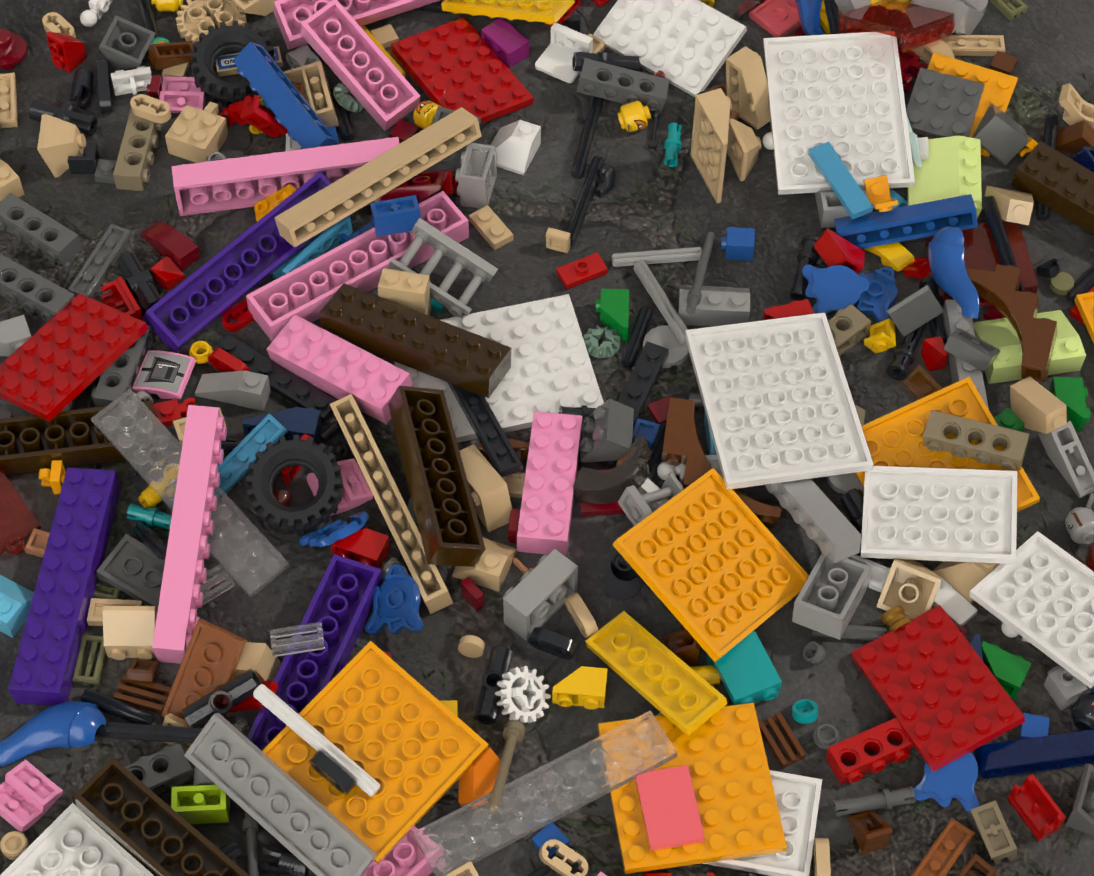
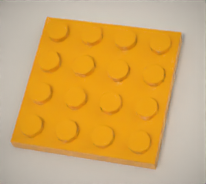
M933 52L927 68L928 70L985 84L969 134L970 138L973 137L990 104L993 103L1006 113L1018 81L1017 77ZM915 133V134H917V135H919V136H922V137H928V139H936V138H934V137H930V136H926V135H923V134ZM981 147V155L989 157L990 154Z

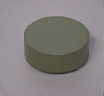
M1060 272L1051 279L1050 289L1055 294L1067 295L1074 286V279L1070 274Z

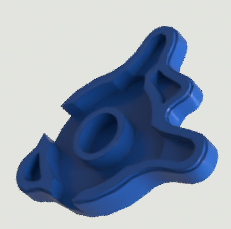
M805 265L802 269L803 276L809 282L805 296L808 299H815L817 301L812 308L814 314L837 312L840 309H845L850 304L854 305L861 295L869 289L867 278L859 276L846 266L837 265L821 269L812 265Z
M883 267L879 270H874V273L864 275L865 272L859 274V276L867 278L869 289L856 302L858 304L857 309L864 315H872L877 323L889 319L887 310L894 305L898 296L894 270L890 267Z
M362 511L350 516L352 521L350 523H347V521L341 522L340 519L319 530L301 536L299 543L301 546L309 544L310 547L329 546L360 530L369 519L368 513Z
M394 564L384 577L386 580L381 587L377 586L375 589L373 614L365 627L368 634H379L387 624L388 631L394 635L400 633L405 628L417 633L423 628V621L419 616L421 601L419 586L408 574L404 566Z
M969 752L935 772H932L925 762L924 776L920 784L913 789L915 793L913 798L916 801L932 798L944 808L950 805L953 798H956L963 808L971 813L970 809L979 807V802L974 793L978 766L973 754Z

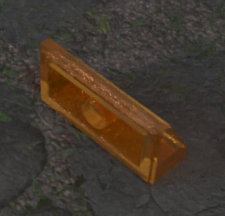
M918 365L903 380L919 399L943 389L921 365Z

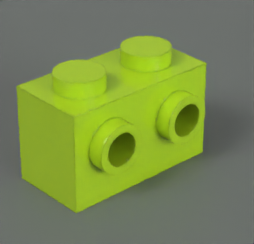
M216 784L172 787L171 808L189 824L228 823L230 797Z

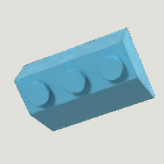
M0 575V632L14 638L27 620L34 592Z

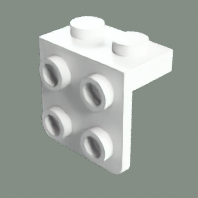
M554 23L551 27V43L536 61L535 68L562 81L572 83L580 73V71H573L572 57L574 52L592 53L593 38L566 26Z

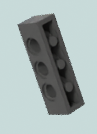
M584 58L576 92L623 104L640 101L643 107L648 106L650 111H659L661 113L667 98L670 79Z
M9 193L0 201V230H6L18 241L22 240L33 251H39L44 254L51 262H57L64 267L82 249L78 234L15 195Z
M0 255V294L9 302L23 306L27 312L35 313L48 322L75 298V295L68 290Z
M147 325L148 330L99 375V383L97 386H94L91 394L95 407L128 404L134 392L132 387L146 353L150 351L154 342L151 326Z
M180 743L167 745L160 752L150 756H142L134 763L125 766L135 777L141 778V782L157 796L172 791V787H180L194 781L192 768L188 759L184 756L185 753ZM159 768H167V770L162 773L156 772Z

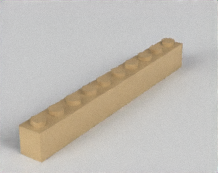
M461 107L274 217L280 236L293 247H297L480 138L481 131L478 118Z
M352 394L331 403L332 411L407 567L419 586L420 594L430 614L453 604L436 565L427 564L418 528Z

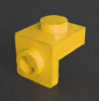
M889 318L871 325L870 337L864 339V345L875 354L895 347L894 322Z

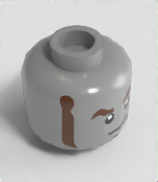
M1074 508L1068 513L1064 522L1068 534L1075 543H1093L1094 512L1089 508Z

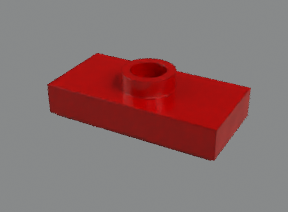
M597 252L556 268V274L567 290L608 274V268Z

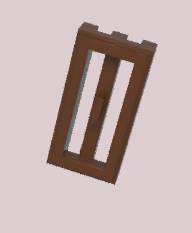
M123 674L121 684L119 683L117 693L115 692L113 698L135 707L162 714L171 687L147 681L128 680L127 675ZM124 692H127L130 694L138 695L139 697L145 699H152L162 703L160 705L123 694Z
M781 712L775 713L773 717H767L765 721H758L760 732L782 769L806 758L805 751ZM776 723H778V725L780 726V728H781V730L783 731L784 735L786 736V738L788 739L789 743L791 744L792 748H793L794 751L796 752V754H797L796 756H795V754L793 753V751H792V749L790 748V746H789V744L787 743V741L785 740V738H784V736L782 735L781 731H780L779 728L777 727ZM770 726L789 757L788 760L785 759L766 727Z

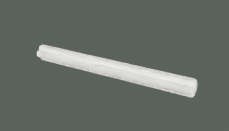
M260 684L254 690L253 696L316 751H320L329 757L365 793L373 796L378 792L380 784L264 684Z

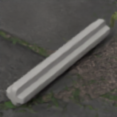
M688 247L612 254V265L614 267L634 266V263L640 260H644L646 264L698 261L702 248Z

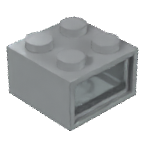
M470 143L466 151H462V166L457 168L455 180L459 182L457 196H460L461 206L481 209L489 205L497 178L495 146Z

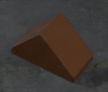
M1083 120L1057 131L1055 150L1094 157V130Z
M686 629L663 635L662 644L688 666H697L701 646Z
M874 810L847 816L862 855L887 848L892 828Z

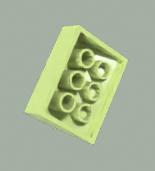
M959 135L928 139L929 159L921 160V168H918L915 162L912 161L915 185L914 187H907L908 206L971 194L978 218L982 210L980 139Z
M1057 310L1037 313L1036 318H1048L1057 321V337L1048 375L1080 371L1086 353L1080 336L1063 312ZM1001 318L973 322L975 337L1000 350L999 355L985 371L988 384L1023 379L1021 374L1022 347L1017 333L1009 320Z

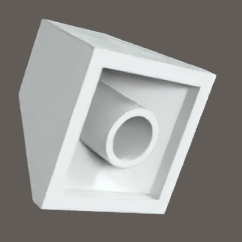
M518 120L501 127L491 143V146H495L496 166L524 175L541 144V126Z

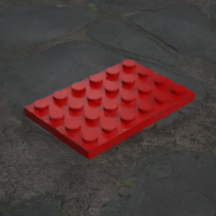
M465 17L391 43V51L432 101L443 108L456 111L462 107L472 115L480 117L481 123L533 104L534 97L481 38Z
M79 293L62 311L58 312L0 365V398L50 422L148 330L146 322Z
M941 605L910 620L911 623L899 627L894 632L890 631L851 652L852 659L893 717H897L913 742L914 747L932 772L1025 722V716Z

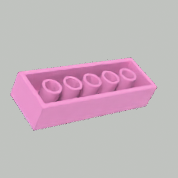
M338 0L331 1L301 23V35L384 131L388 130L399 119L404 118L418 106L420 95Z
M297 315L290 319L267 347L269 357L275 363L337 399L352 394L360 411L386 425L391 419L388 403L398 386L413 387L410 373Z
M534 411L517 532V552L549 555L556 549L564 556H567L580 452L579 445L582 435V416Z

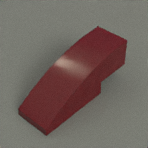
M158 221L140 233L141 237L163 257L168 256L181 270H184L201 258L199 247L177 229Z

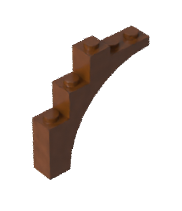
M997 264L995 272L986 269L966 268L968 277L976 288L978 296L995 306L1009 320L1016 331L1023 354L1021 364L1022 378L1025 379L1030 376L1036 381L1046 382L1057 337V321L1048 318H1036L1039 309V294L1029 291H1018L1021 282L1020 267Z
M670 397L661 460L666 461L670 465L685 464L682 484L684 489L713 467L704 455L697 438L694 422V401ZM733 489L765 526L778 524L781 508L760 503Z

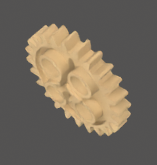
M186 0L187 5H181L182 11H177L178 17H176L177 30L181 38H185L186 42L192 41V44L194 42L199 43V35L202 32L207 35L208 27L212 25L217 29L220 28V22L224 21L226 26H231L233 21H238V26L242 27L247 23L245 13L232 0Z

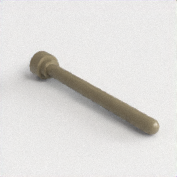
M517 720L508 721L503 730V737L506 743L488 804V811L490 813H496L499 809L515 746L524 737L525 726Z

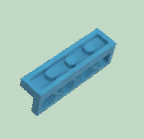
M350 215L327 228L319 237L273 273V278L278 279L340 245L342 240L339 237L340 234L344 233L349 236L353 233Z

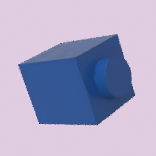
M727 227L726 236H722L721 250H725V259L752 261L755 229Z

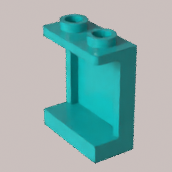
M755 631L750 633L717 662H714L707 654L706 661L709 665H713L716 668L731 698V706L747 703L755 704L762 700L770 701L780 693L782 681Z

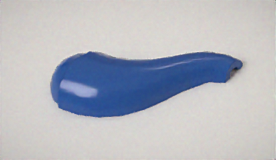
M795 0L800 24L805 35H823L820 27L822 0Z
M943 227L934 234L928 246L929 269L933 280L939 288L957 302L961 307L963 317L978 319L979 296L965 268L963 233L960 228Z
M70 701L50 706L36 714L12 735L0 741V767L46 748L88 746L95 742V733L98 727L101 725L106 726V719L103 713L97 709L96 704Z

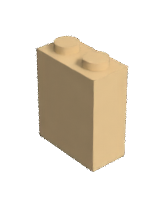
M383 268L378 284V296L430 316L431 294L429 275Z

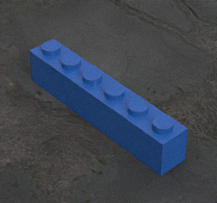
M249 42L235 57L233 62L238 67L237 71L249 80L251 89L263 98V104L275 113V119L287 128L289 137L298 142L301 146L300 150L334 145L338 140L264 47Z
M971 194L893 208V210L886 212H871L855 219H851L850 216L834 219L836 234L860 249L934 236L939 229L946 226L960 228V230L978 228L976 207Z

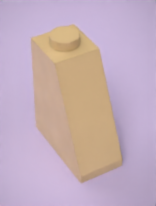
M992 186L986 187L985 196L992 195L995 197L1001 219L1029 225L1034 204L1032 194Z
M1029 376L1010 386L1011 411L1025 423L1024 428L1048 434L1067 424L1066 404Z

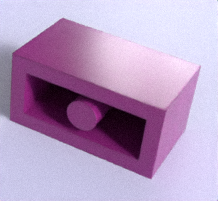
M501 17L481 29V38L509 69L529 57L528 39L517 32L512 24L507 23Z

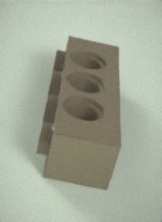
M132 109L128 117L113 176L116 189L143 191L145 182H149V167L154 163L153 151L154 148L158 147V132L162 131L163 123H155L133 114Z
M852 304L845 309L838 310L834 317L828 321L839 357L869 335L871 320Z
M931 410L923 435V446L935 452H940L941 450L950 452L953 456L959 458H974L983 464H998L1007 470H1021L1028 446L1029 434ZM948 433H953L957 437L954 439H948L945 437V435ZM972 439H977L981 443L978 445H972L969 441ZM997 445H1002L1006 449L1003 451H997L993 447Z

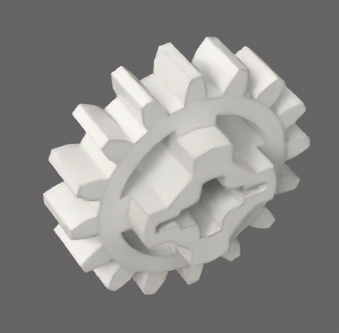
M527 666L515 667L510 669L509 672L503 673L502 677L504 680L497 682V685L501 688L500 691L495 692V695L501 697V700L497 702V706H504L502 714L509 713V721L518 720L522 724L536 721V718L543 717L544 713L542 710L549 708V705L545 703L546 699L551 698V695L545 694V690L549 688V685L542 684L543 675L536 677V669L528 671Z

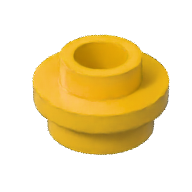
M197 341L192 344L189 356L195 358V363H206L213 349L207 342Z

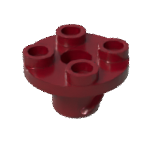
M2 28L0 29V68L10 71L15 68V65L24 60L28 49L25 40L21 36Z

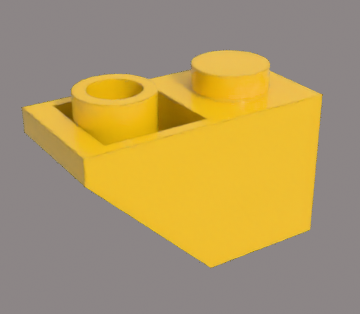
M581 666L553 687L552 703L562 707H570L572 705L583 706L591 710L604 708L607 669Z

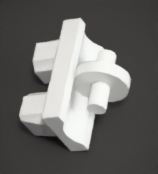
M141 66L133 70H119L111 73L115 96L133 93L134 96L138 95L137 92L145 91L147 84L151 82L152 74L150 67Z

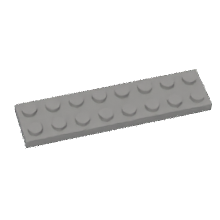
M220 713L213 714L184 754L190 762L317 876H362L378 854Z

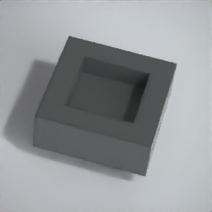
M99 159L94 175L95 181L115 184L113 173L117 161Z

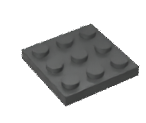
M920 67L906 110L912 131L934 138L958 135L969 137L985 84Z

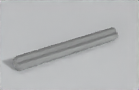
M636 261L633 269L680 344H687L685 330H688L645 261Z

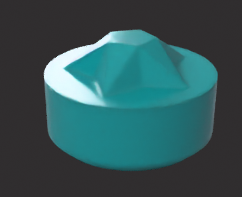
M801 699L792 705V716L796 722L807 724L818 718V705L813 700Z

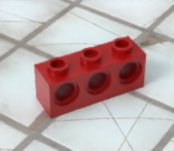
M896 717L828 747L825 759L840 785L847 782L855 783L869 772L877 773L882 771L887 764L894 761L900 763L910 756L913 742ZM888 741H896L899 745H891ZM865 751H873L876 755L870 756ZM842 761H850L853 765L846 766Z

